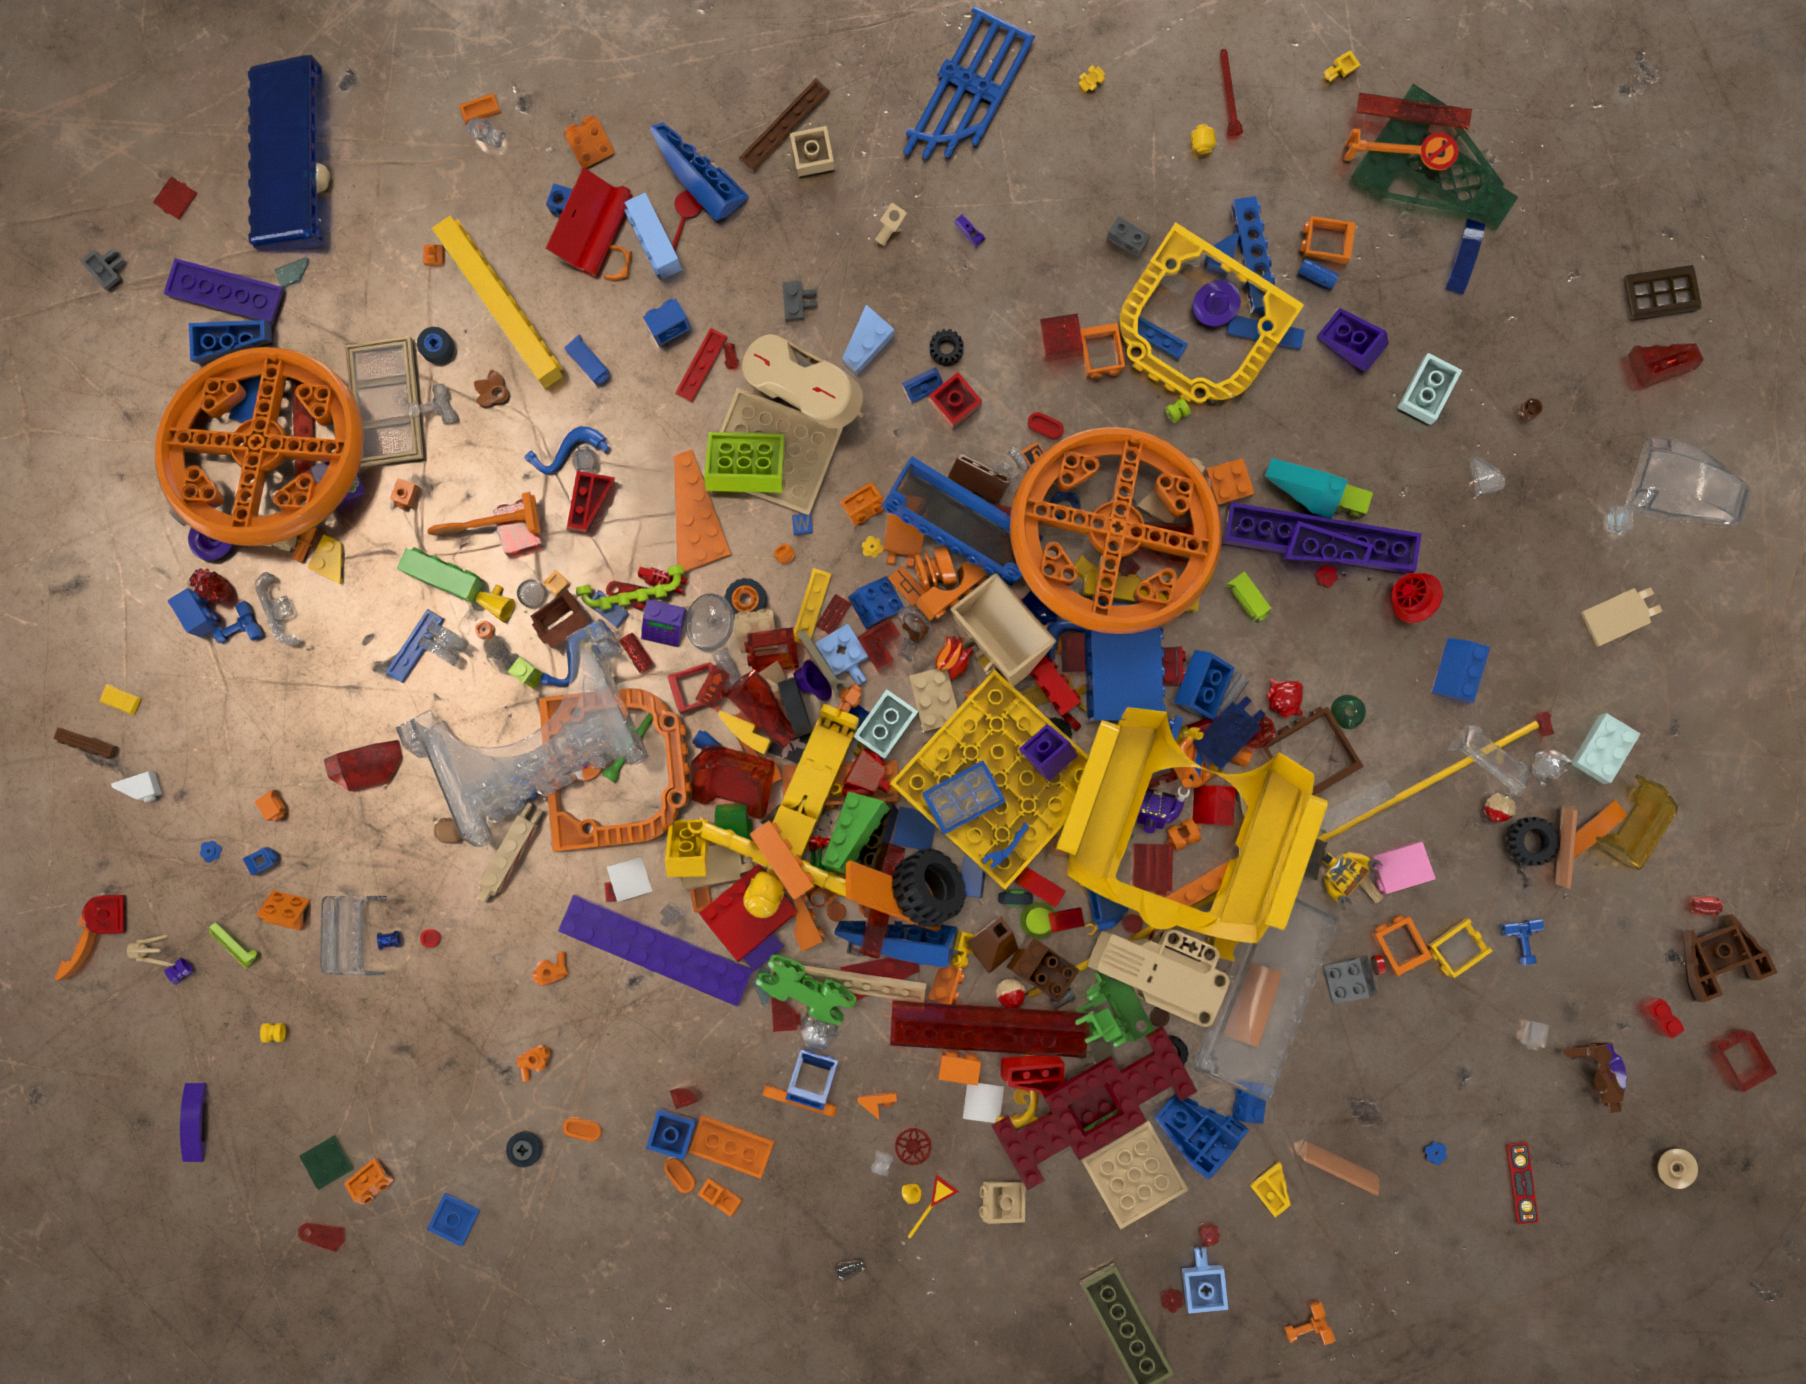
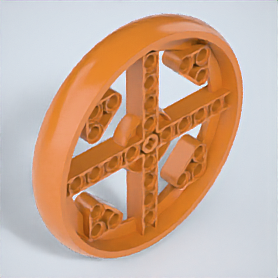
M257 347L240 350L218 358L201 368L181 386L169 402L160 421L155 440V467L158 481L163 494L176 514L193 529L212 539L243 546H261L286 541L305 533L326 519L338 507L351 489L362 461L364 447L363 422L360 410L349 387L341 377L321 361L295 350L278 347ZM261 376L253 418L242 423L235 432L190 429L201 409L211 418L221 417L240 403L246 396L245 389L238 382L251 377ZM286 377L304 383L296 388L295 394L318 424L327 426L333 421L335 439L286 435L284 429L277 423ZM185 452L232 455L235 462L242 468L232 515L214 509L223 503L224 497L209 476L198 466L194 465L186 469ZM285 459L330 462L319 483L309 474L299 475L274 495V503L282 511L258 517L267 472L276 469Z
M1103 427L1075 433L1052 445L1039 456L1023 476L1013 500L1010 517V536L1013 554L1017 566L1032 592L1051 611L1077 626L1101 633L1131 634L1159 627L1184 613L1196 602L1208 586L1215 572L1221 550L1222 527L1219 508L1213 491L1199 468L1190 458L1169 442L1152 434L1130 428ZM1126 455L1132 456L1134 460H1128ZM1120 456L1112 501L1099 506L1093 513L1043 501L1048 489L1056 479L1057 488L1060 491H1071L1095 475L1099 467L1098 459L1095 457ZM1066 460H1071L1074 463V465H1068L1066 463ZM1139 461L1145 462L1163 473L1155 481L1154 491L1173 517L1180 518L1189 509L1193 523V535L1144 524L1140 513L1131 506ZM1085 465H1091L1093 470L1086 469ZM1122 473L1129 474L1131 478H1125ZM1062 478H1068L1071 483H1064ZM1160 482H1166L1168 487H1163ZM1179 486H1184L1187 491H1181ZM1119 491H1124L1127 494V496H1121L1119 494ZM1175 504H1181L1183 510L1178 509ZM1115 509H1121L1124 514L1119 515ZM1036 510H1042L1045 515H1038ZM1055 514H1061L1064 519L1058 520ZM1074 519H1081L1083 524H1077ZM1093 523H1099L1101 525V528H1095ZM1038 524L1088 535L1091 545L1101 554L1092 600L1077 594L1069 588L1077 578L1078 572L1058 543L1050 542L1042 551ZM1131 531H1136L1139 537H1134ZM1150 535L1156 536L1158 541H1152ZM1169 540H1174L1177 546L1171 545ZM1188 544H1193L1195 550L1189 549ZM1108 545H1114L1117 551L1110 550ZM1139 547L1189 558L1183 573L1178 579L1173 569L1165 568L1140 583L1133 593V598L1138 604L1112 605L1122 557H1126L1134 553ZM1048 550L1055 551L1056 556H1050ZM1105 563H1110L1113 569H1107ZM1045 568L1051 569L1052 572H1053V574H1052V575L1046 574V573L1044 572V569H1045ZM1063 573H1069L1072 579H1066ZM1162 576H1167L1170 582L1163 581ZM1102 581L1108 582L1109 585H1110V587H1109V588L1103 587L1102 584H1101V582H1102ZM1139 590H1145L1148 596H1142ZM1158 594L1165 595L1167 600L1162 601ZM1098 600H1104L1106 606H1100Z

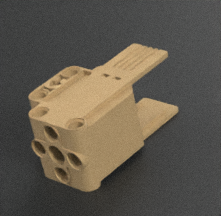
M1170 928L1156 929L1151 941L1139 938L1132 942L1102 931L1087 964L1092 969L1131 985L1137 998L1202 1027H1209L1213 1024L1230 983L1227 974L1215 969L1219 959L1217 948ZM1209 949H1211L1212 951V957L1210 959H1208Z

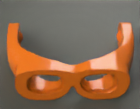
M610 245V249L624 253L626 265L618 274L605 275L604 278L608 280L628 279L632 251H628L618 245Z

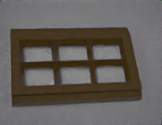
M1693 265L1625 276L1633 320L1702 309Z

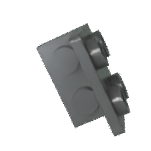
M1367 955L1354 960L1324 966L1334 1004L1369 998L1377 994Z

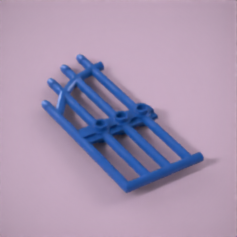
M974 5L971 12L976 15L952 60L945 59L937 74L942 79L915 129L908 128L906 131V135L911 137L903 153L909 155L917 139L926 140L929 142L922 157L927 159L937 142L950 141L944 152V156L950 157L958 141L974 133L976 135L971 143L976 146L1031 46L1035 35ZM982 18L992 22V25L969 68L966 69L958 65ZM1000 26L1009 32L985 77H982L974 72ZM1016 34L1024 38L1025 41L1000 86L992 82L991 79ZM948 81L957 85L958 88L934 133L922 132ZM967 90L975 94L955 133L942 134L964 91ZM981 98L991 102L982 122L966 128Z

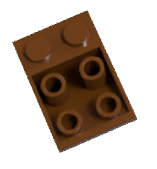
M1027 935L1006 967L1058 1003L1080 971L1036 938Z

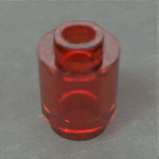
M1698 895L1691 900V911L1697 915L1718 916L1723 910V902L1717 896Z

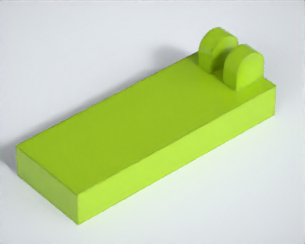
M216 922L209 927V933L244 968H248L256 959V951L251 950L247 953Z

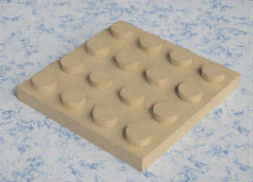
M1149 1120L1081 1159L1120 1230L1188 1191L1187 1186Z

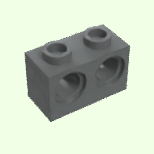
M1118 216L1108 231L1106 239L1138 258L1146 247L1151 235Z

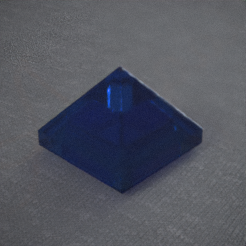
M859 704L856 708L852 707L848 712L859 718L858 728L869 715V712Z

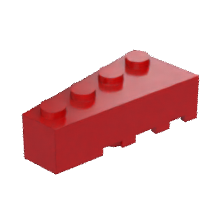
M1044 656L1030 672V675L1060 716L1064 717L1081 704V697L1075 689L1071 690L1068 686L1070 682L1066 676L1058 673L1056 670L1058 666L1052 658L1048 660Z

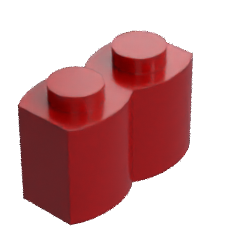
M1651 997L1641 1004L1643 1013L1653 1021L1654 1028L1661 1036L1673 1039L1684 1031L1683 1024L1676 1016L1672 1015L1670 1006L1663 999Z

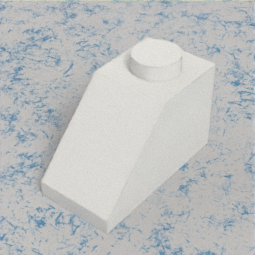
M145 772L111 784L112 788L136 800H144V802L153 801L156 799L155 796L162 794L155 772Z

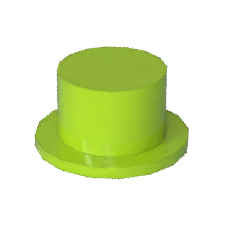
M1040 901L1025 906L1020 913L1019 919L1020 927L1025 935L1032 936L1037 940L1046 939L1052 935L1048 913L1055 912L1053 907L1046 902Z

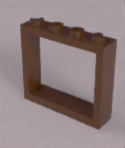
M1321 706L1311 711L1312 715L1305 718V716H1302L1295 720L1296 725L1289 728L1287 725L1278 730L1279 735L1274 738L1270 735L1261 740L1263 744L1258 746L1267 762H1269L1273 758L1268 749L1270 746L1318 718L1323 717L1351 764L1314 785L1312 792L1314 796L1364 767L1328 707L1322 709Z

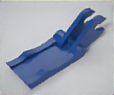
M1026 822L1025 824L1023 823L1021 829L1016 832L1013 841L1006 849L985 855L983 864L991 858L993 862L990 868H994L1008 857L1029 827Z

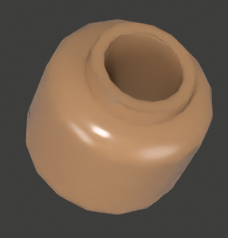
M441 818L434 825V835L442 843H456L464 835V825L458 818Z

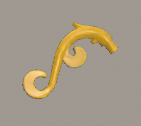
M1033 1048L1025 1056L1046 1055V1053L1041 1049ZM1021 1089L1014 1091V1101L1019 1105L1027 1103L1024 1095H1029L1030 1103L1026 1112L1020 1116L1016 1113L1010 1117L1015 1128H1021L1038 1119L1034 1117L1038 1108V1092ZM997 1115L996 1122L1004 1117Z

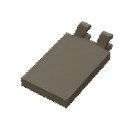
M803 629L797 632V636L831 684L832 690L838 694L839 691L836 686L839 683H842L846 688L847 683L835 677Z

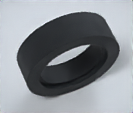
M795 678L778 682L779 691L795 737L813 732Z

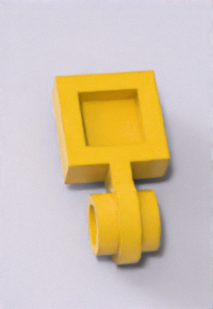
M1350 50L1335 59L1333 63L1336 68L1331 66L1324 71V78L1332 82L1339 76L1338 72L1345 77L1357 70L1361 65Z
M958 930L954 950H958L960 953L953 956L952 964L956 966L955 968H966L968 965L967 953L974 955L965 943L974 934Z

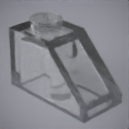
M1473 456L1468 460L1477 497L1498 493L1504 489L1505 478L1501 475L1499 469L1478 456Z

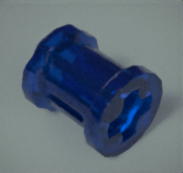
M399 931L387 934L377 933L379 950H383L385 947H400Z

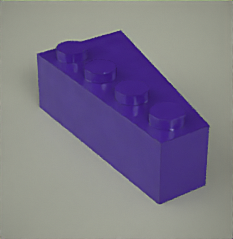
M1297 521L1295 522L1283 559L1367 564L1373 544Z

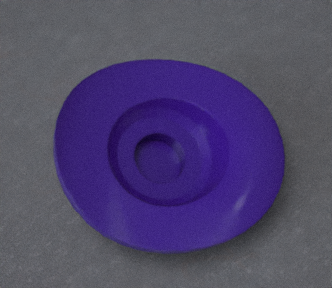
M1211 281L1202 286L1196 293L1193 300L1194 314L1199 321L1209 326L1226 324L1239 311L1241 304L1240 293L1228 281Z
M192 527L189 531L188 544L190 550L196 557L202 560L218 559L225 555L233 545L212 539Z

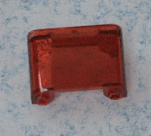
M708 745L691 761L692 801L705 805L717 797L748 806L747 813L749 816L762 819L767 813L775 772V762L769 758L727 747Z

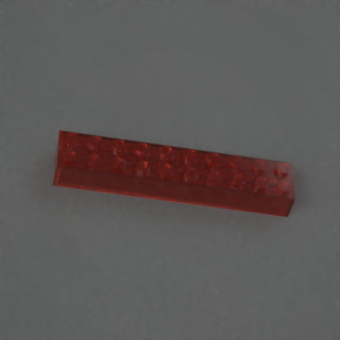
M893 1001L890 1046L1086 1058L1088 1043H1086L1085 1039L1089 1036V1023L1085 1021L1076 1025L1075 1021L1088 1013Z

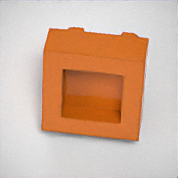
M436 244L423 245V264L444 265V246Z

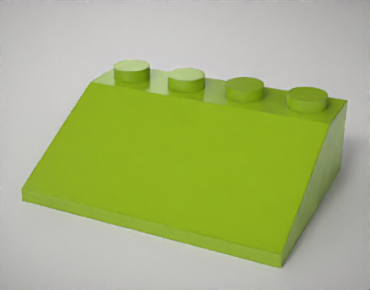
M709 432L704 473L706 491L782 493L785 434Z

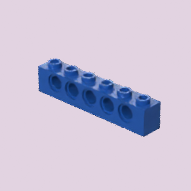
M1256 196L1234 199L1231 204L1235 231L1239 233L1238 246L1242 265L1254 273L1256 269L1261 270L1263 275L1260 277L1275 285L1274 274L1270 272V267L1272 266L1271 257L1267 256L1266 251L1268 249V241L1263 235L1265 230L1263 219L1260 220L1259 215L1261 213V204L1257 202ZM1244 216H1251L1253 221H1247ZM1248 234H1254L1256 236V239H1250L1248 237ZM1251 252H1258L1260 257H1253ZM1247 281L1246 288L1251 314L1264 312L1262 299L1265 294H1261L1256 286Z

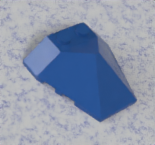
M1175 1093L1155 1116V1119L1189 1164L1210 1180L1232 1155L1249 1129L1234 1117L1229 1115L1225 1117L1218 1114L1211 1107L1210 1109L1198 1105L1199 1102L1190 1098L1180 1101Z

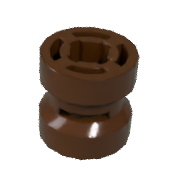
M1537 398L1528 399L1520 405L1518 410L1519 416L1527 421L1533 420L1542 412V402Z

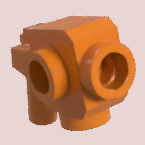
M852 684L848 689L844 688L839 695L841 699L837 709L848 713L852 707L856 708L861 701L859 697L862 689L856 684Z
M558 952L556 964H551L548 960L538 962L535 972L532 973L534 984L538 983L541 987L563 979L568 975L565 967V952Z
M539 1044L518 1056L516 1062L517 1067L521 1069L523 1082L530 1081L529 1069H535L536 1072L547 1068L546 1063L549 1062L551 1056L550 1050L547 1047Z

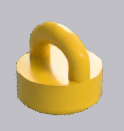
M907 1184L902 1187L903 1199L908 1204H916L920 1201L921 1189L917 1184Z

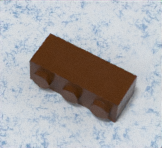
M963 454L957 457L948 476L949 479L960 486L967 487L973 494H981L991 503H999L1011 481L1010 478Z

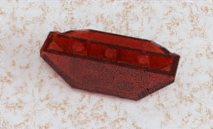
M399 740L340 752L324 759V763L330 780L348 791H354L387 782L403 760Z

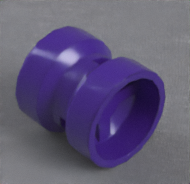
M179 958L175 961V965L168 966L164 969L166 977L173 984L177 985L184 976L187 977L192 974L193 970L184 958Z

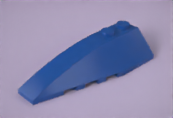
M664 122L651 125L650 130L660 150L679 180L716 221L728 217L748 199L749 196L720 166L718 168L714 167L710 163L711 159L706 155L702 157L695 152L697 148L692 144L684 143L682 136Z
M839 921L834 934L862 948L891 958L920 965L926 964L948 968L953 955L957 927L940 924L941 929L935 932L916 924H902V921H895V924H883V921H875L871 924H866L865 921Z

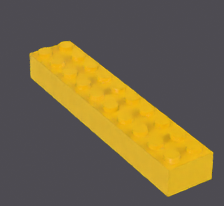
M448 216L433 226L432 230L544 389L561 379L563 375L560 371L563 368L554 355H552L544 341L541 340L542 338L459 220L456 219L454 221L451 216Z

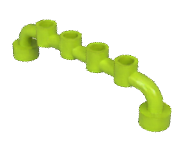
M683 565L668 568L669 576H673V581L670 584L638 589L633 592L601 597L596 600L589 598V594H592L591 585L576 587V594L581 596L587 606L600 607L601 610L611 609V604L619 603V606L630 605V600L637 599V602H645L647 599L649 600L648 596L656 595V598L667 597V592L675 590L679 586L681 575L684 574Z

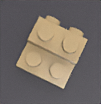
M760 609L757 612L741 611L735 614L734 620L740 652L778 648L773 610Z
M983 1181V1186L980 1187V1197L983 1198V1206L979 1209L983 1222L988 1224L1025 1222L1026 1186L1023 1181Z

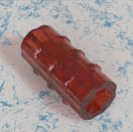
M633 632L619 640L624 648L623 650L626 651L639 673L645 672L654 665Z

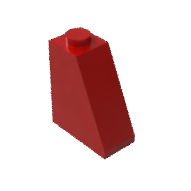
M1028 867L1024 868L1014 882L1055 908L1066 893V890Z

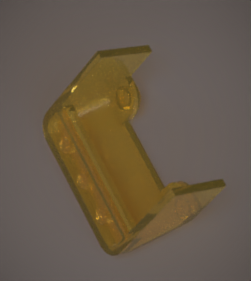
M1636 774L1635 778L1640 784L1633 791L1636 805L1617 834L1611 833L1606 835L1604 839L1597 836L1596 840L1606 852L1628 866L1641 870L1676 816L1678 805L1665 786Z

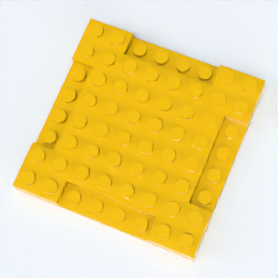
M994 669L889 785L940 830L921 793L984 760L1005 802L944 835L972 859L1003 890H1006L1065 824L1088 755ZM1046 724L1067 739L1078 755L1050 781L1038 773L1019 751V748ZM970 772V773H968V774L966 775V777H965V780L967 779V777H968L970 774H974V775H975V774H977V773H975V772ZM983 774L968 780L973 790L987 783ZM953 781L950 783L949 786H947V787H943V786H942L941 788L947 789V788H949V787H952L951 785H952ZM963 783L951 789V792L956 800L969 793L966 784ZM989 786L975 793L980 803L994 796ZM935 790L929 798H931L937 791L941 792V790ZM947 792L933 799L937 809L952 802ZM971 795L958 802L961 811L964 812L976 806V803ZM954 805L940 812L944 822L959 815ZM970 811L967 814L965 813V816L962 820H964L966 817L968 818L969 814L973 815L975 813H971ZM1026 822L1029 827L1008 857L994 868H990L993 862L991 858L983 864L985 855L1006 849L1013 841L1016 832L1021 829L1023 823L1025 824Z

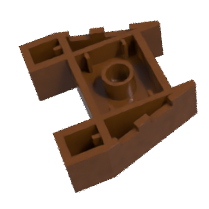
M1733 914L1722 915L1726 927L1697 938L1694 929L1683 931L1688 981L1697 1002H1707L1722 996V990L1715 976L1739 966H1745L1751 980H1762L1778 973L1769 953L1762 949L1756 942L1757 940L1742 927V924Z

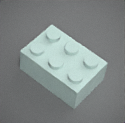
M1427 353L1421 360L1397 408L1432 425L1437 420L1462 370Z
M886 689L853 737L886 760L917 716L918 711Z
M1608 713L1599 715L1570 764L1602 784L1612 783L1640 733Z

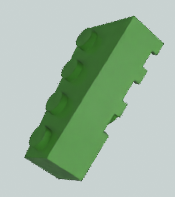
M848 792L822 865L828 871L846 876V862L850 860L855 862L860 855L859 852L869 842L872 832L875 828H878L881 823L880 820L889 811L888 805L882 800Z

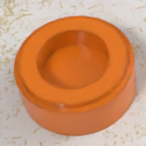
M840 902L831 903L827 908L829 919L836 922L844 919L846 915L845 906Z

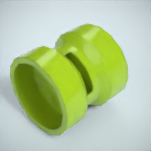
M1183 398L1176 400L1175 404L1165 407L1167 416L1174 424L1181 417L1191 414L1190 408Z

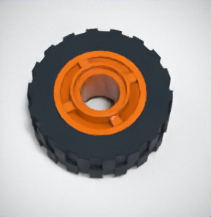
M742 578L735 580L726 589V594L724 595L725 606L733 617L741 611L757 612L760 609H765L767 605L765 590L753 579ZM745 594L751 597L750 603L746 605L740 601L741 597Z

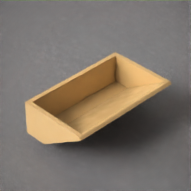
M997 573L950 608L955 621L968 635L962 642L963 648L966 650L977 645L980 651L975 654V657L980 659L985 655L990 660L984 668L985 674L989 676L994 669L998 670L1013 687L1030 674L1056 642L1055 638Z

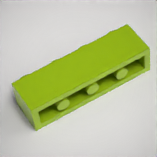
M1346 484L1343 496L1335 512L1342 513L1343 511L1349 513L1350 517L1358 519L1364 517L1368 512L1373 492Z

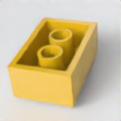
M675 820L668 828L665 853L667 877L706 876L710 841L701 838V834L693 835L688 829V821L693 830L701 829V820Z

